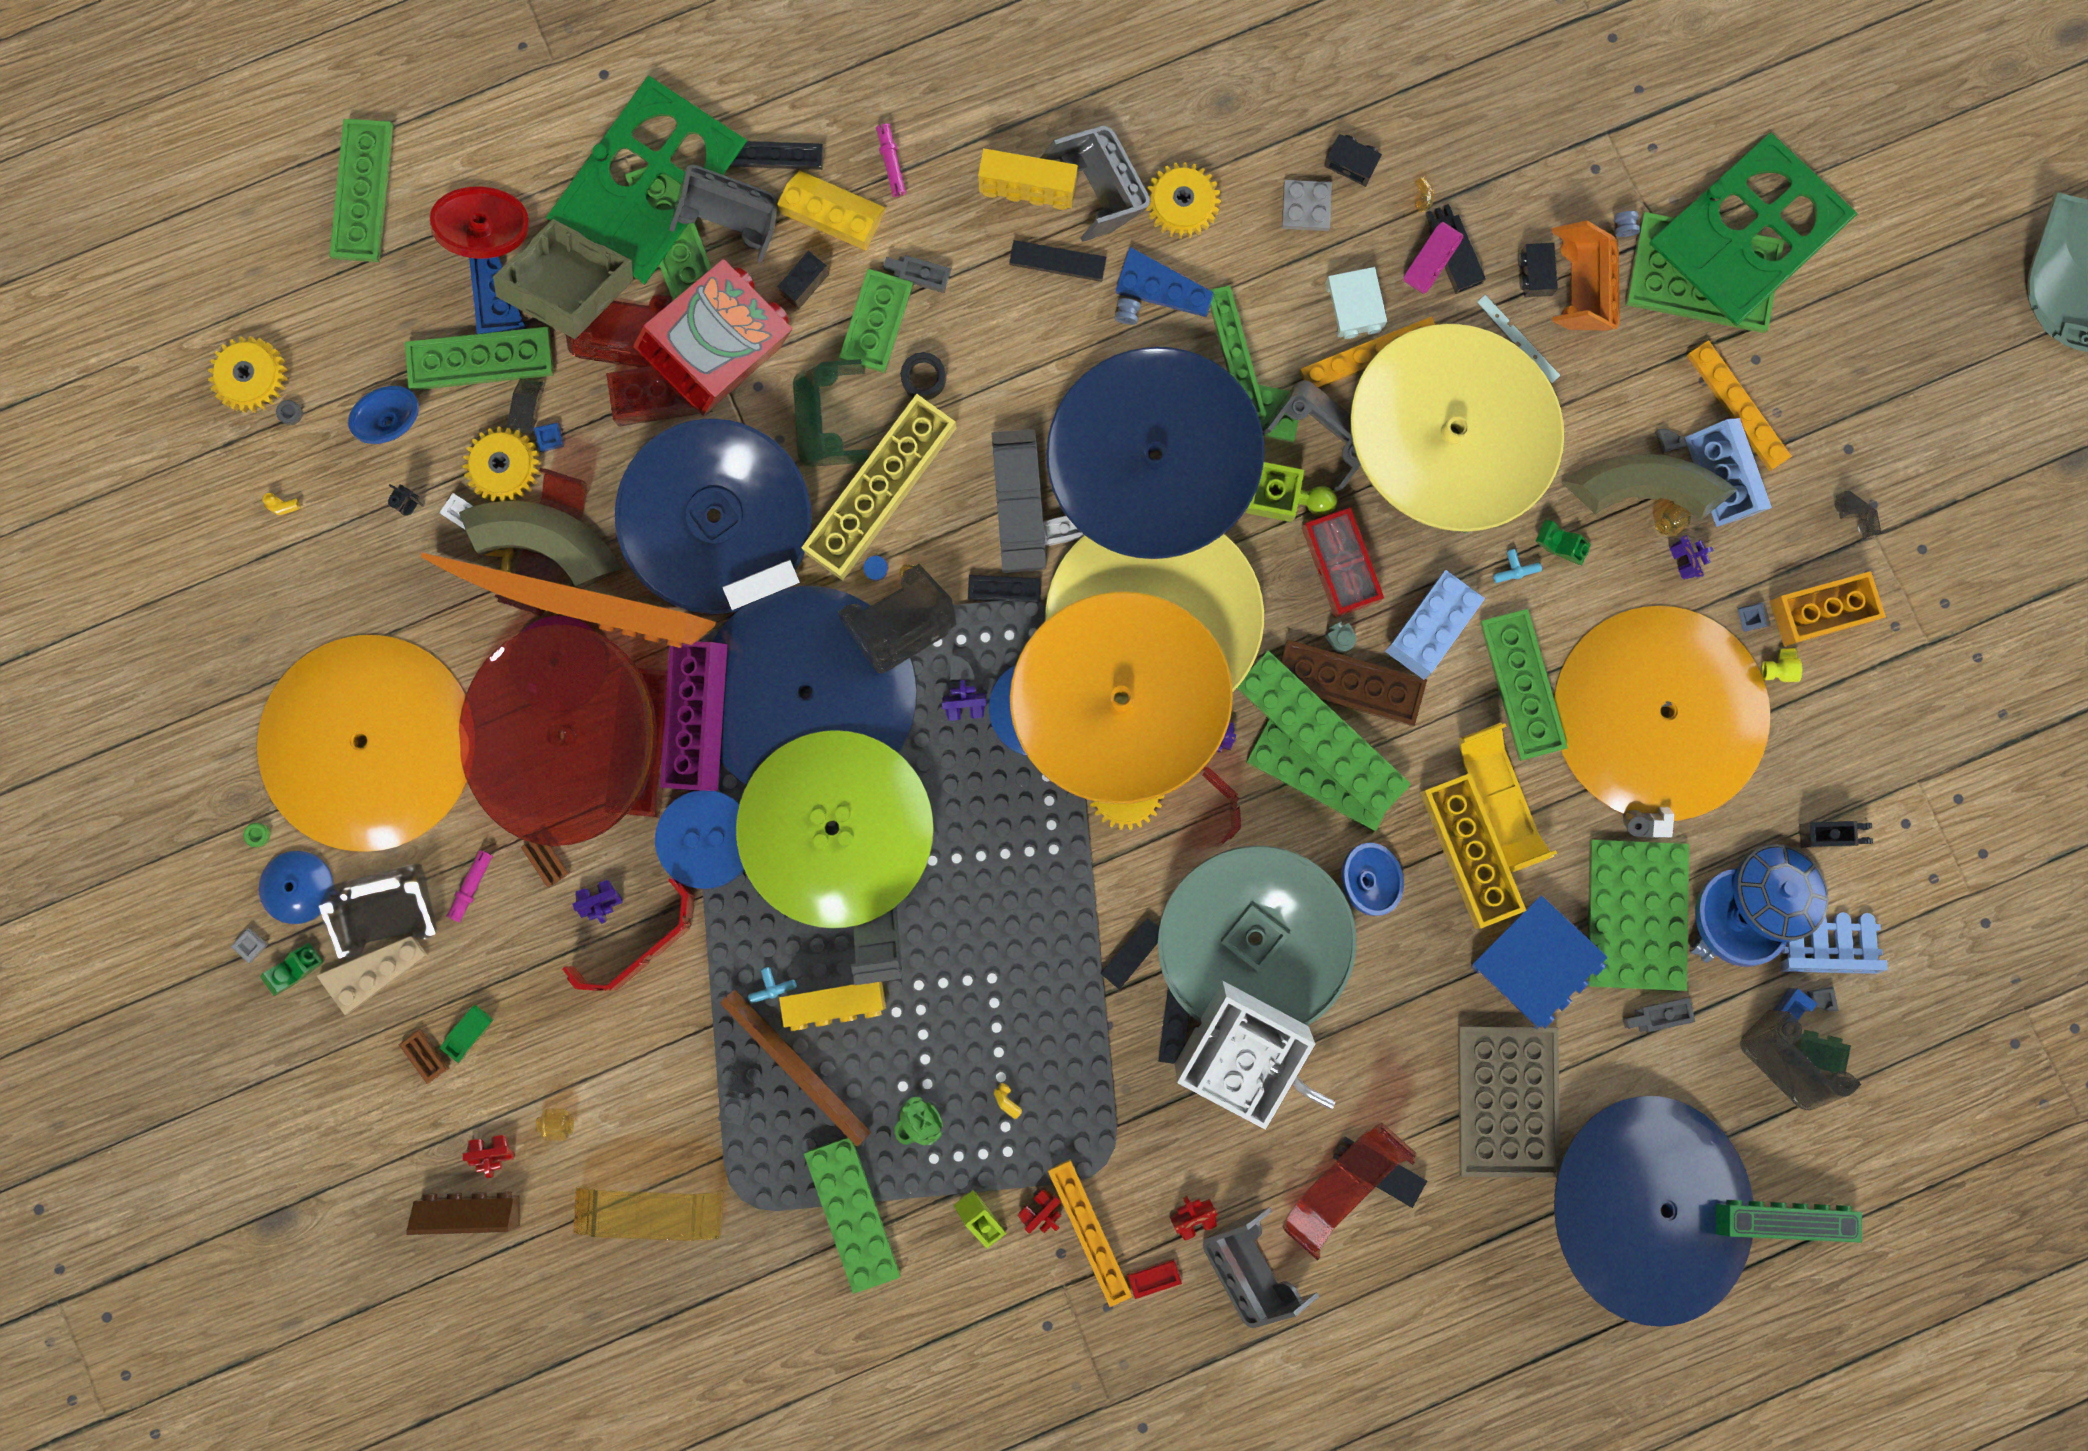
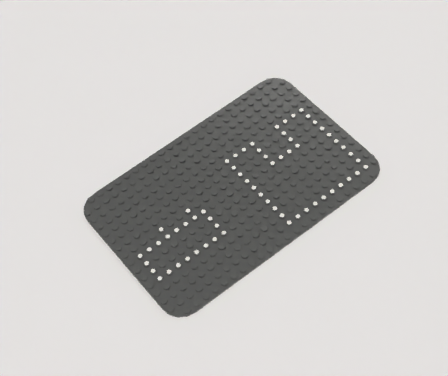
M993 601L879 612L901 637L913 665L916 681V707L909 734L898 754L909 763L922 781L931 804L934 828L933 844L926 868L913 890L897 905L903 976L901 979L882 981L887 1008L881 1011L882 1015L865 1018L864 1014H859L857 1019L841 1023L840 1018L832 1019V1024L818 1027L813 1022L808 1023V1028L791 1031L790 1027H784L779 997L855 984L851 964H856L853 926L845 928L817 927L801 923L782 914L758 893L745 871L737 879L725 886L702 889L719 1108L721 1107L723 1095L730 1094V1091L745 1093V1097L751 1098L747 1122L744 1125L721 1121L724 1168L729 1185L739 1198L757 1209L784 1211L822 1207L804 1152L847 1136L721 1005L720 1002L734 990L743 997L872 1132L858 1147L856 1145L855 1147L875 1202L970 1193L972 1190L974 1192L1054 1185L1048 1169L1071 1159L1079 1179L1084 1180L1101 1170L1107 1164L1115 1149L1117 1122L1103 976L1101 975L1102 965L1086 799L1063 790L1045 777L1030 761L1028 756L1021 755L1008 748L996 735L989 716V700L993 687L1008 669L1017 664L1025 645L1046 620V606L1041 603ZM720 629L710 632L699 642H712ZM951 655L964 659L973 670L975 681H965V687L975 686L976 693L970 694L986 693V706H984L983 718H971L970 707L960 708L961 719L948 721L945 709H942V697L957 696L951 695V688L960 687V681L950 680ZM804 687L800 691V697L803 699H808L812 695L811 687ZM720 761L718 791L716 792L725 794L740 803L747 785L735 777ZM830 821L826 825V832L829 835H836L839 831V824L836 821ZM769 967L771 969L775 985L792 979L795 980L796 989L779 994L776 998H768L753 1004L748 1000L749 994L766 989L761 973L763 968ZM1000 1083H1005L1011 1089V1092L1007 1095L1008 1099L1022 1109L1017 1119L1004 1112L997 1103L993 1093L995 1087L997 1088ZM912 1097H920L924 1103H931L941 1117L943 1128L940 1129V1133L942 1135L931 1145L924 1146L916 1142L904 1145L896 1139L894 1129L895 1125L900 1121L899 1111L901 1105Z

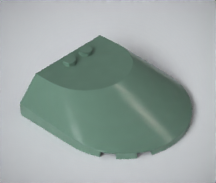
M2054 192L2028 274V297L2037 321L2050 336L2070 348L2088 352V200Z

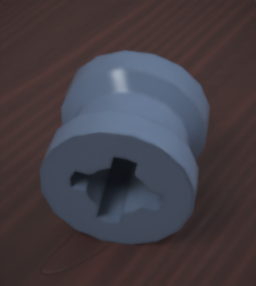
M1625 211L1614 216V222L1617 223L1616 236L1629 237L1640 232V227L1636 222L1639 218L1638 212Z
M1118 299L1117 306L1119 309L1115 313L1114 319L1123 324H1137L1138 317L1136 315L1141 308V304L1132 299Z
M1699 934L1691 944L1689 952L1694 955L1698 954L1703 962L1708 963L1715 957V954L1708 948Z

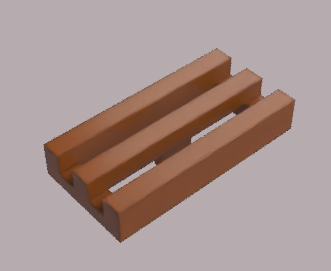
M539 834L535 839L530 840L528 844L521 847L547 888H550L569 875V872L543 834ZM539 842L542 843L561 874L557 875L537 845ZM533 847V849L535 850V852L537 853V855L539 856V858L541 859V861L553 877L552 880L549 879V877L547 876V874L545 873V871L543 870V868L531 852L530 848Z
M421 1029L398 1044L426 1084H430L435 1078H438L449 1069ZM418 1037L440 1069L435 1067L415 1038ZM411 1043L433 1073L432 1075L427 1073L407 1044Z

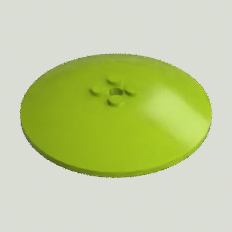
M849 731L811 733L788 742L772 753L750 778L739 804L736 822V841L742 866L758 893L782 914L801 923L824 928H845L864 924L883 916L901 903L916 886L926 868L931 853L934 832L931 804L922 781L915 770L901 755L886 744L869 736ZM830 821H836L839 824V831L836 835H829L826 832V825Z

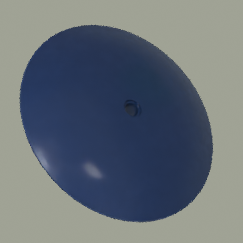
M1145 347L1129 350L1114 355L1087 371L1069 389L1057 408L1050 426L1046 450L1047 469L1053 493L1063 512L1074 526L1086 537L1110 551L1143 559H1164L1194 552L1217 540L1232 528L1244 514L1257 491L1262 475L1265 453L1264 436L1258 413L1250 397L1239 382L1215 362L1199 354L1172 347ZM1153 451L1162 453L1161 457L1156 460L1151 459L1149 455Z
M821 586L785 588L741 608L725 623L712 641L714 643L727 644L720 761L744 784H748L757 768L777 749L788 742L811 733L849 731L874 738L886 744L897 753L903 747L913 722L916 707V681L909 653L894 627L882 614L863 600L851 594ZM804 687H811L812 695L808 699L800 697V691Z
M1639 1096L1615 1102L1592 1116L1581 1127L1572 1139L1562 1159L1555 1186L1554 1215L1557 1236L1563 1255L1583 1289L1597 1303L1616 1316L1633 1323L1657 1327L1689 1322L1704 1315L1718 1305L1734 1287L1745 1267L1753 1238L1717 1235L1716 1204H1726V1199L1742 1200V1205H1748V1200L1753 1201L1750 1181L1738 1152L1726 1134L1710 1118L1692 1106L1674 1099L1658 1096Z

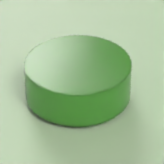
M262 823L249 824L243 833L244 841L251 847H263L269 842L271 837L269 828Z

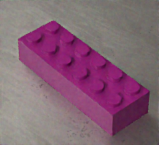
M695 642L692 645L682 643L681 648L669 645L660 788L718 791L727 644Z

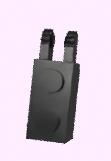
M1837 821L1799 824L1801 848L1859 846V844H1873V838H1858V829H1872V823Z

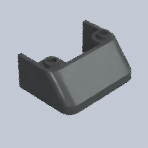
M1100 126L1055 139L1040 157L1047 160L1060 159L1061 162L1078 165L1077 172L1083 170L1104 209L1095 215L1093 224L1080 238L1082 242L1112 233L1141 214L1150 204V197L1115 132L1107 126Z
M689 165L682 180L669 230L674 232L677 221L682 224L694 223L697 217L741 232L742 240L748 247L759 249L757 262L762 263L774 233L778 199L768 191L697 165Z
M1300 381L1293 386L1262 427L1263 436L1275 428L1284 414L1294 420H1302L1308 414L1311 415L1345 443L1342 449V458L1347 465L1330 487L1334 492L1341 490L1361 465L1353 445L1351 414L1310 381Z
M1270 1207L1245 1215L1213 1233L1203 1241V1250L1241 1320L1250 1328L1296 1317L1319 1298L1317 1292L1300 1297L1293 1284L1286 1281L1278 1283L1255 1242V1239L1262 1234V1227L1259 1221L1272 1212Z

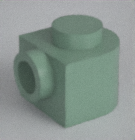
M1341 621L1329 628L1330 633L1325 637L1335 652L1346 653L1354 647L1356 635L1350 623L1343 625Z

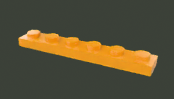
M1432 316L1301 368L1300 374L1303 381H1310L1316 387L1322 388L1364 371L1373 358L1389 343L1408 332L1435 325Z
M1708 340L1690 352L1687 357L1731 419L1740 418L1749 444L1769 472L1791 458V454Z
M1071 1159L1049 1168V1175L1109 1307L1132 1298V1293Z

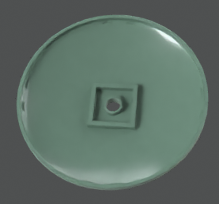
M1257 845L1233 848L1220 852L1197 865L1179 882L1165 905L1159 925L1158 955L1165 981L1177 1002L1200 1023H1202V1015L1223 980L1308 1026L1325 1014L1342 994L1352 973L1356 957L1357 940L1354 918L1344 894L1335 881L1311 860L1295 852L1272 846ZM1252 932L1262 934V939L1259 943L1254 944L1248 940Z

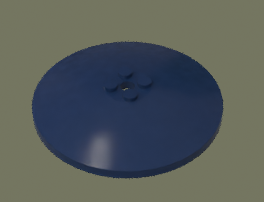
M699 419L684 422L666 429L651 439L629 463L621 479L615 502V527L618 542L634 574L650 591L661 599L677 607L698 613H730L739 611L746 606L743 605L734 610L731 609L723 587L787 560H791L796 571L805 554L801 547L810 537L812 519L809 494L804 479L792 458L777 442L761 431L743 423L725 419ZM715 508L720 511L721 518L719 521L711 522L708 520L707 512L710 509Z

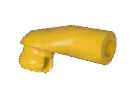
M266 493L262 497L265 508L276 515H284L300 510V505L296 498L284 502L273 493Z
M1000 1083L997 1088L995 1087L993 1093L997 1103L1004 1112L1017 1119L1022 1109L1008 1099L1007 1095L1011 1092V1089L1005 1083Z

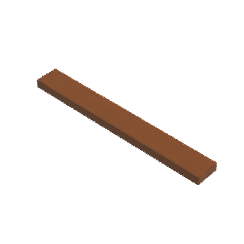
M736 990L720 1002L732 1017L857 1147L872 1133Z

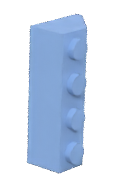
M1740 418L1724 420L1685 437L1693 463L1714 472L1737 489L1733 495L1711 512L1716 527L1772 508Z

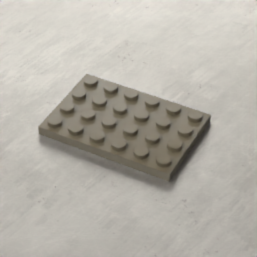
M1458 1026L1460 1176L1557 1178L1560 1168L1558 1027H1546L1545 1029L1539 1027L1536 1030L1534 1027Z

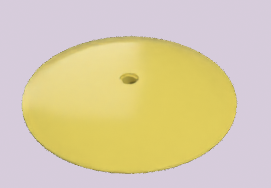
M1440 324L1419 328L1398 337L1385 346L1369 363L1359 380L1352 402L1351 433L1357 458L1369 481L1392 506L1410 518L1428 526L1443 530L1470 532L1486 530L1508 523L1529 510L1544 495L1551 485L1561 462L1564 446V423L1561 408L1551 383L1536 362L1522 349L1502 336L1478 327L1462 324ZM1451 427L1456 428L1459 434L1452 432Z
M1223 534L1209 545L1194 552L1164 559H1143L1125 556L1098 545L1084 535L1074 544L1058 566L1048 592L1045 621L1066 606L1098 594L1137 592L1153 595L1170 601L1188 611L1210 631L1219 644L1228 664L1232 681V693L1250 671L1262 641L1264 629L1263 598L1258 580L1247 558L1226 535ZM1119 696L1118 698H1116L1115 701L1119 704L1125 703L1128 700V698L1125 696Z

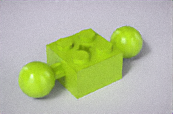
M1264 462L1257 491L1245 513L1293 522L1296 517L1298 504L1307 506L1313 515L1325 517L1335 510L1337 497L1334 491L1326 486L1315 487L1310 492L1301 490L1304 470ZM1272 488H1276V492L1279 493L1277 496L1272 495L1270 492Z

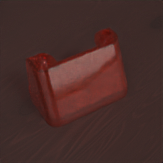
M654 295L650 298L649 306L613 301L576 339L566 335L569 352L580 359L656 370L633 346L643 326L673 301V297Z

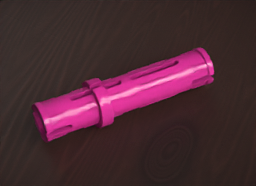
M886 123L882 124L883 128H881V125L876 127L881 146L879 147V152L883 155L892 197H900L899 193L903 196L907 192L896 153L898 148L893 141L891 126Z
M478 850L460 890L454 894L456 898L446 917L461 923L469 904L474 901L472 897L493 855Z

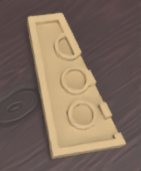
M410 936L319 974L317 977L343 1014L348 1015L428 955L415 937Z

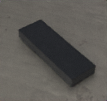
M969 575L968 600L1040 603L1041 578Z
M1146 918L1102 971L1101 975L1120 990L1158 944L1159 927L1149 918Z

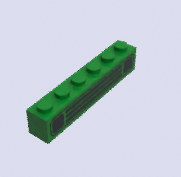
M1726 1199V1204H1716V1234L1731 1237L1862 1243V1212L1852 1211V1206L1836 1205V1210H1831L1830 1205L1814 1204V1209L1808 1208V1204L1792 1203V1207H1786L1785 1202H1770V1206H1764V1201L1748 1200V1205H1742V1200Z

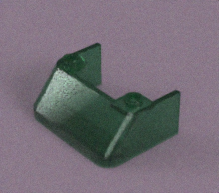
M861 359L822 362L799 372L794 377L793 393L797 451L803 465L815 467L865 463L870 457L868 449L844 451L841 437L835 433H823L820 387L833 385L837 381L838 376L865 374Z

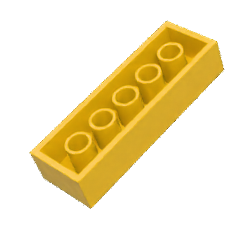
M1471 773L1420 792L1474 928L1481 929L1526 911Z

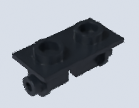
M389 484L394 490L388 499V504L402 515H411L417 504L424 507L418 501L420 496L413 493L410 489L399 484L398 488Z

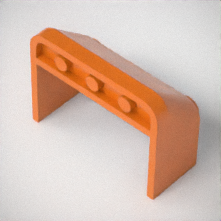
M1588 220L1552 228V233L1563 239V243L1560 246L1562 256L1571 262L1572 305L1566 306L1561 315L1552 317V322L1568 330L1608 331L1617 329L1620 322L1619 246L1616 238Z

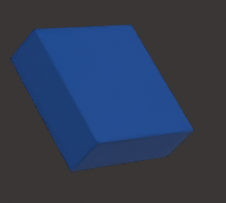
M557 422L534 428L540 452L564 447L560 427Z

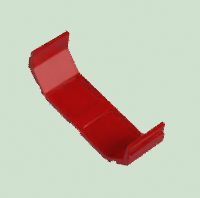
M669 878L668 881L682 896L679 925L609 984L588 983L575 966L563 967L562 970L568 976L567 979L575 989L592 991H614L620 989L644 969L654 956H659L690 930L689 927L692 925L690 918L693 917L695 895L692 891L674 878Z

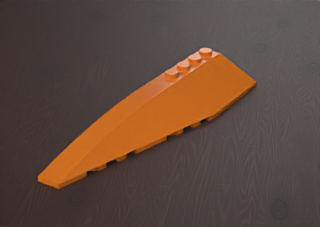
M421 553V558L486 590L546 611L600 624L599 629L614 632V628L622 629L621 634L636 637L637 633L645 635L644 640L659 643L660 638L668 640L667 645L681 648L682 643L687 645L695 643L714 628L716 623L680 611Z

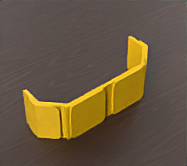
M1501 722L1461 737L1458 740L1466 773H1471L1509 869L1511 872H1515L1555 857L1554 855L1557 852L1556 850H1549L1537 831L1505 750L1502 729L1507 726L1506 723L1502 724Z

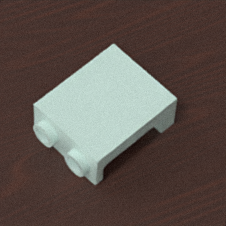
M1375 267L1328 276L1325 285L1327 292L1331 294L1338 326L1337 337L1344 336L1345 339L1357 337L1358 333L1376 334L1381 332L1387 323Z

